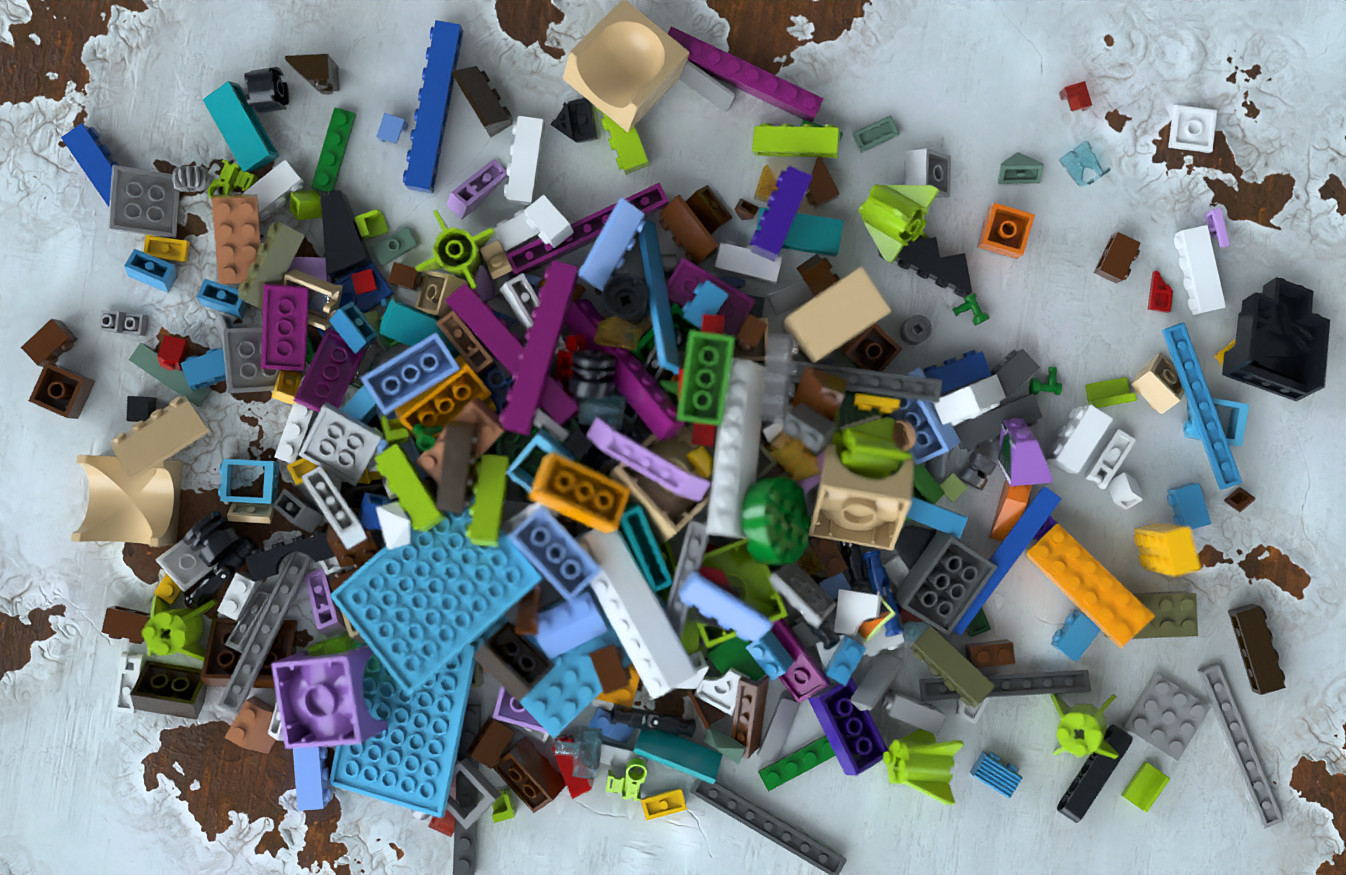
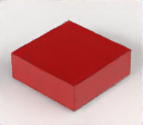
M372 269L351 274L356 295L378 290Z

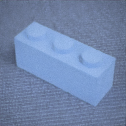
M327 747L293 748L297 810L323 809L331 800V791L327 789L329 769L328 767L326 768L325 759L328 757Z

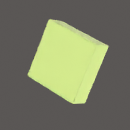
M951 473L939 485L945 492L944 495L951 502H954L968 488L954 473Z

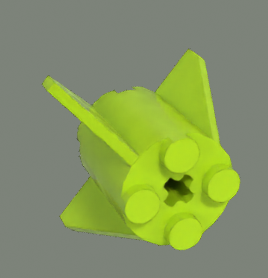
M873 185L866 202L860 205L858 213L862 215L861 218L886 261L892 264L903 246L909 245L907 243L909 240L914 242L919 236L924 239L929 237L923 231L927 222L924 220L925 214L928 215L927 209L940 191L932 185Z
M437 210L433 211L442 232L436 237L433 246L434 257L416 266V270L422 272L444 268L455 277H467L473 289L477 288L474 274L478 271L479 266L483 265V256L479 249L484 247L495 233L494 229L491 227L472 237L469 232L463 229L448 228Z
M889 417L845 428L840 433L836 432L832 439L833 445H836V454L840 463L852 474L869 480H882L891 477L889 474L891 471H896L899 461L912 459V454L900 452L899 447L895 446L897 442L892 440L895 419Z
M155 595L152 600L150 620L142 631V636L147 644L148 656L152 657L155 654L165 656L180 652L204 661L206 650L199 643L203 638V626H205L202 615L218 603L216 599L211 600L196 610L186 607L171 609L165 600Z
M1051 694V699L1061 718L1056 731V736L1061 745L1054 750L1053 754L1057 756L1066 750L1078 757H1083L1092 752H1097L1116 759L1119 754L1103 739L1107 727L1103 712L1117 696L1112 694L1097 708L1091 704H1075L1070 707L1057 694Z
M921 728L899 740H895L889 750L885 751L883 755V761L887 764L889 782L892 784L909 785L946 805H954L955 799L949 784L953 777V774H950V767H954L953 756L964 745L963 741L952 740L937 743L933 733Z

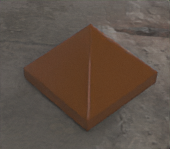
M740 198L734 210L741 220H748L754 218L759 207Z
M1239 487L1224 502L1240 513L1254 502L1256 498Z

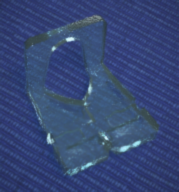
M1084 141L1075 147L1073 151L1068 152L1059 159L1062 166L1067 169L1066 172L1079 187L1088 186L1111 171L1110 167L1101 168L1088 141ZM1084 168H1090L1098 174L1092 179L1083 181Z

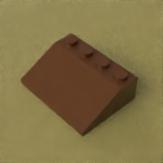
M212 618L200 677L207 687H227L242 656L241 652L225 645L239 620ZM297 620L283 621L252 688L276 689L271 663L296 654Z

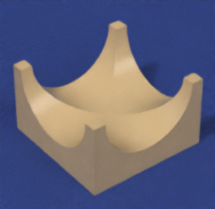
M828 444L825 449L819 489L814 490L810 516L811 525L808 535L893 550L911 503L914 459L904 460L900 471L892 477L882 480H869L849 472L837 457L836 445Z
M77 455V464L83 466L88 476L89 503L85 519L80 528L72 533L71 541L133 542L149 544V546L153 547L177 544L183 460L166 459L132 481L117 456Z

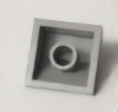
M928 148L905 152L904 185H932L940 190L935 198L950 197L951 156Z

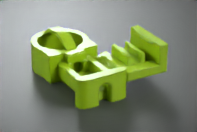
M222 160L225 165L218 180L213 179L209 186L208 196L211 199L219 187H223L221 195H232L234 188H237V186L246 191L258 181V177L254 174L243 172L241 167L235 163Z
M640 758L629 760L626 764L625 777H615V775H612V770H608L605 792L620 794L622 792L623 799L629 800L630 797L634 801H640V784L645 782L647 776L646 762ZM638 766L644 769V771L639 774H637ZM631 767H634L633 773L629 771Z

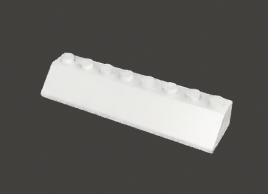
M731 358L722 423L717 425L706 534L748 539L747 533H743L742 505L748 487L756 483L767 368L750 360Z
M618 527L607 534L594 529L576 539V543L602 569L589 583L652 698L654 699L696 676L698 673Z

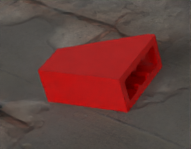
M564 734L556 738L552 750L570 796L574 799L592 790L594 778L573 735L567 737Z

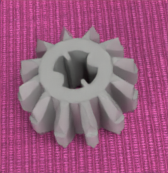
M181 166L173 171L172 182L174 188L181 192L202 191L210 186L208 169L202 166Z

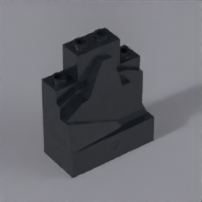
M1276 277L1263 285L1262 293L1255 292L1242 300L1241 312L1238 313L1235 344L1224 353L1222 375L1296 402L1325 388L1330 319L1312 313L1314 291Z

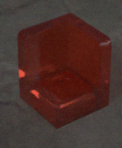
M1085 81L1064 87L1059 92L1061 101L1067 99L1071 112L1080 109L1085 111L1092 106Z
M446 808L445 816L442 818L433 816L428 827L452 837L455 817Z

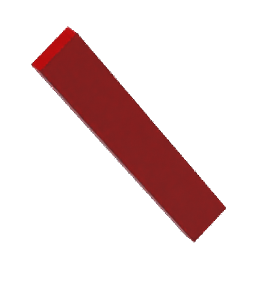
M702 314L701 332L723 336L725 316ZM693 422L691 445L713 447L715 425Z

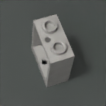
M890 689L889 693L886 692L882 700L883 709L889 716L938 735L946 716L938 707L894 689Z
M465 758L462 761L458 759L455 761L452 779L462 771L485 798L468 815L449 794L446 808L465 829H468L502 794L468 758Z

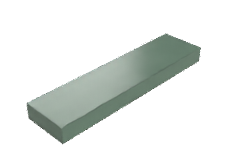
M140 343L129 358V361L182 397L186 396L197 407H201L212 389L204 387L193 391L189 387L182 369L181 371L176 369L170 371L162 368L157 359L158 353L144 343Z

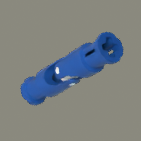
M880 550L869 551L863 554V559L866 560L869 570L867 574L874 592L873 594L881 595L883 599L886 598L888 605L896 613L884 624L886 629L885 636L892 637L902 634L904 629L901 628L898 620L899 612L890 588L886 568L882 566L879 556L881 552Z

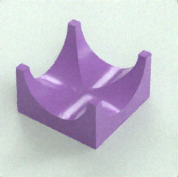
M369 645L322 656H309L308 651H301L271 663L286 749L361 744L388 729L387 720L378 721L374 719L368 712L364 702L362 691L363 672L367 661L374 654Z

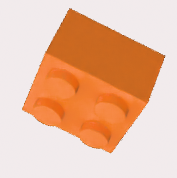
M993 203L988 207L977 248L1018 259L1024 254L1035 214Z

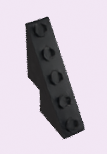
M936 237L907 242L909 245L903 246L894 260L898 262L897 265L906 270L910 268L916 271V275L921 278L928 279L929 277L935 280L937 286L945 289L949 287L954 290V294L965 298L966 295L972 293L965 253L940 258ZM878 249V253H879L878 256L881 257V258H883V256L881 255V253H880V251H879V249Z

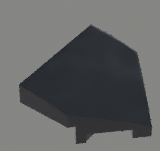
M586 98L572 100L568 103L564 102L557 118L553 119L550 124L576 143L598 139L592 103Z
M910 525L900 530L894 548L910 569H912L936 535L937 529H926Z

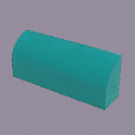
M227 81L202 99L243 172L260 169L279 157L252 106L248 105L246 96L239 84Z
M760 207L756 226L757 230L761 229V226L758 224L764 210L769 211L770 208ZM796 213L781 248L836 257L839 253L844 220Z
M391 298L380 326V333L413 347L434 333H437L453 359L460 355L459 351L436 324L441 318Z
M637 503L625 504L619 524L638 566L653 593L673 584L640 505Z
M641 729L633 753L711 784H714L723 755L676 735L666 734L659 729L655 731Z

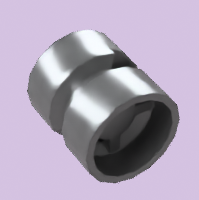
M914 315L908 318L900 327L902 340L910 345H917L927 340L932 332L930 321L922 315Z
M973 451L967 460L968 467H963L958 478L976 489L983 490L988 482L987 475H992L997 464Z

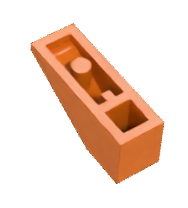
M1005 479L989 538L998 541L1004 540L1023 514L1032 484L1010 486L1007 479Z

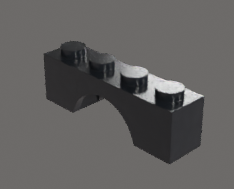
M321 529L312 532L313 537L305 538V535L292 538L293 543L285 545L284 541L271 545L272 549L264 551V548L251 551L252 555L245 557L252 582L279 574L282 560L292 552L304 553L314 562L335 557L327 541L326 530Z

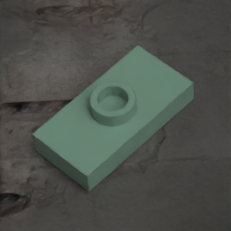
M890 115L854 132L852 135L860 152L863 153L899 136L900 133Z
M405 227L372 246L371 249L381 266H385L419 245L409 228Z

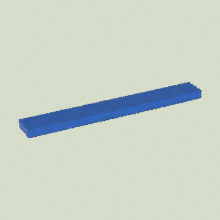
M1045 486L1041 488L990 557L989 561L995 564L997 568L953 629L954 632L961 636L1062 499Z

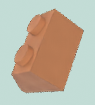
M255 696L250 697L245 701L240 714H237L224 738L242 748L269 754L276 742V739L268 734L275 708Z

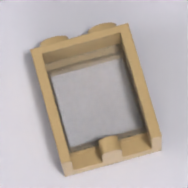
M297 268L286 273L282 284L306 286L309 288L308 324L323 330L332 326L329 320L339 309L343 285H334L298 271Z

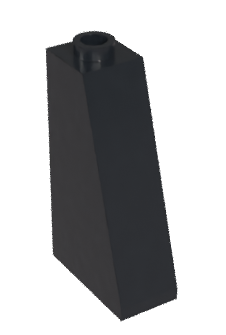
M341 190L328 192L326 196L320 198L326 271L333 279H337L373 262L364 239L360 235L346 195Z

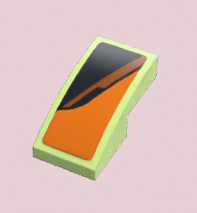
M881 597L879 617L865 620L860 625L857 633L867 643L882 630L881 627L896 613Z

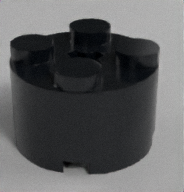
M270 67L251 70L244 74L248 87V93L246 94L247 103L249 106H254L259 113L286 110L285 105H289V89L287 82H282L280 76H284L280 68Z

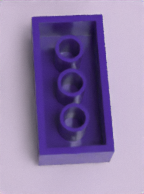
M788 166L786 171H781L775 187H778V191L773 189L767 203L770 209L769 211L764 210L758 224L761 226V229H756L751 239L750 245L753 246L751 252L775 262L812 175L792 166Z
M849 678L845 686L836 681L809 697L808 700L845 775L858 776L883 760V755L888 749L869 710L860 711L851 702V697L857 690L853 678Z

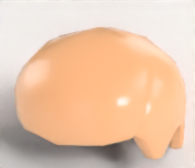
M897 420L894 423L892 440L897 442L895 446L899 447L900 452L910 450L916 442V431L912 424L905 420Z

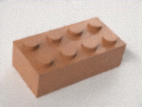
M258 194L213 195L211 200L219 284L245 282L248 276V268L251 263H255L258 257L257 251L261 245Z
M479 397L473 399L454 419L478 424L477 430L480 431V438L478 444L475 445V452L478 454L477 460L506 430L500 421V417ZM445 430L435 440L434 447L425 451L415 462L438 484L440 483Z

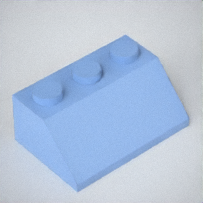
M586 592L541 614L539 634L535 636L548 658L552 659L607 632L608 629L591 593Z

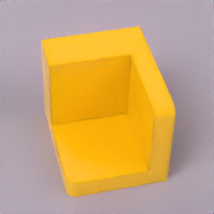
M703 445L686 455L695 468L694 473L704 479L711 475L714 460Z

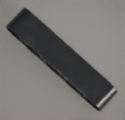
M1115 724L1107 728L1103 739L1119 756L1114 759L1097 752H1092L1058 803L1057 811L1075 823L1082 820L1132 743L1133 737Z

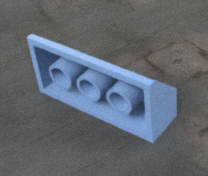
M620 198L578 273L582 281L602 292L605 284L613 277L616 269L620 270L625 262L623 256L626 251L630 252L636 242L633 238L637 232L641 233L646 224L644 213L625 199Z
M434 333L361 377L383 414L386 415L455 373L460 368L438 334Z
M920 367L905 374L906 376L926 378ZM878 395L883 398L900 400L899 409L893 411V414H889V416L895 419V421L905 420L914 427L916 442L913 448L908 451L912 454L916 465L945 453L961 443L950 422L942 425L933 402Z
M542 505L508 536L512 543L567 601L572 600L602 571Z
M694 570L691 571L678 591L680 596H682L681 601L691 607L693 604L701 608L699 612L708 618L714 616L719 619L718 624L728 630L732 627L737 631L736 635L745 641L751 639L755 642L772 625L765 614Z

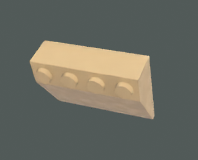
M186 396L173 399L165 409L162 410L160 408L154 411L149 419L144 422L141 420L135 423L130 431L125 434L122 432L112 439L111 447L132 481L209 432L202 418Z

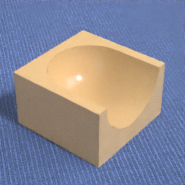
M621 0L569 52L563 80L628 133L679 80L690 52L627 0Z
M860 267L790 314L781 326L805 362L815 363L878 321L891 310L866 272Z
M684 424L674 438L659 441L652 434L641 444V446L689 474L695 470L686 455L700 447V445H691L692 433ZM706 449V451L709 453V455H710V456L712 457V459L714 460L713 455ZM624 462L619 464L607 477L631 489L626 504L637 503L640 505L654 540L659 545H662L676 534L710 501L711 484L699 502L675 493ZM712 473L705 479L712 482Z

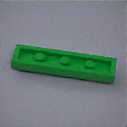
M334 107L311 188L326 193L335 189L356 118L355 113Z
M826 735L759 770L758 773L769 792L836 755Z

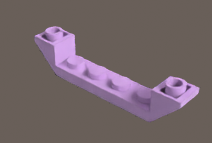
M598 416L596 417L586 436L601 450L675 493L699 502L701 501L711 484L710 481L694 472L689 474L615 431V426Z

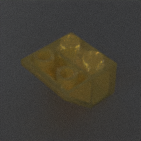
M783 430L764 446L796 482L822 472L817 466L820 462L799 439L796 440Z

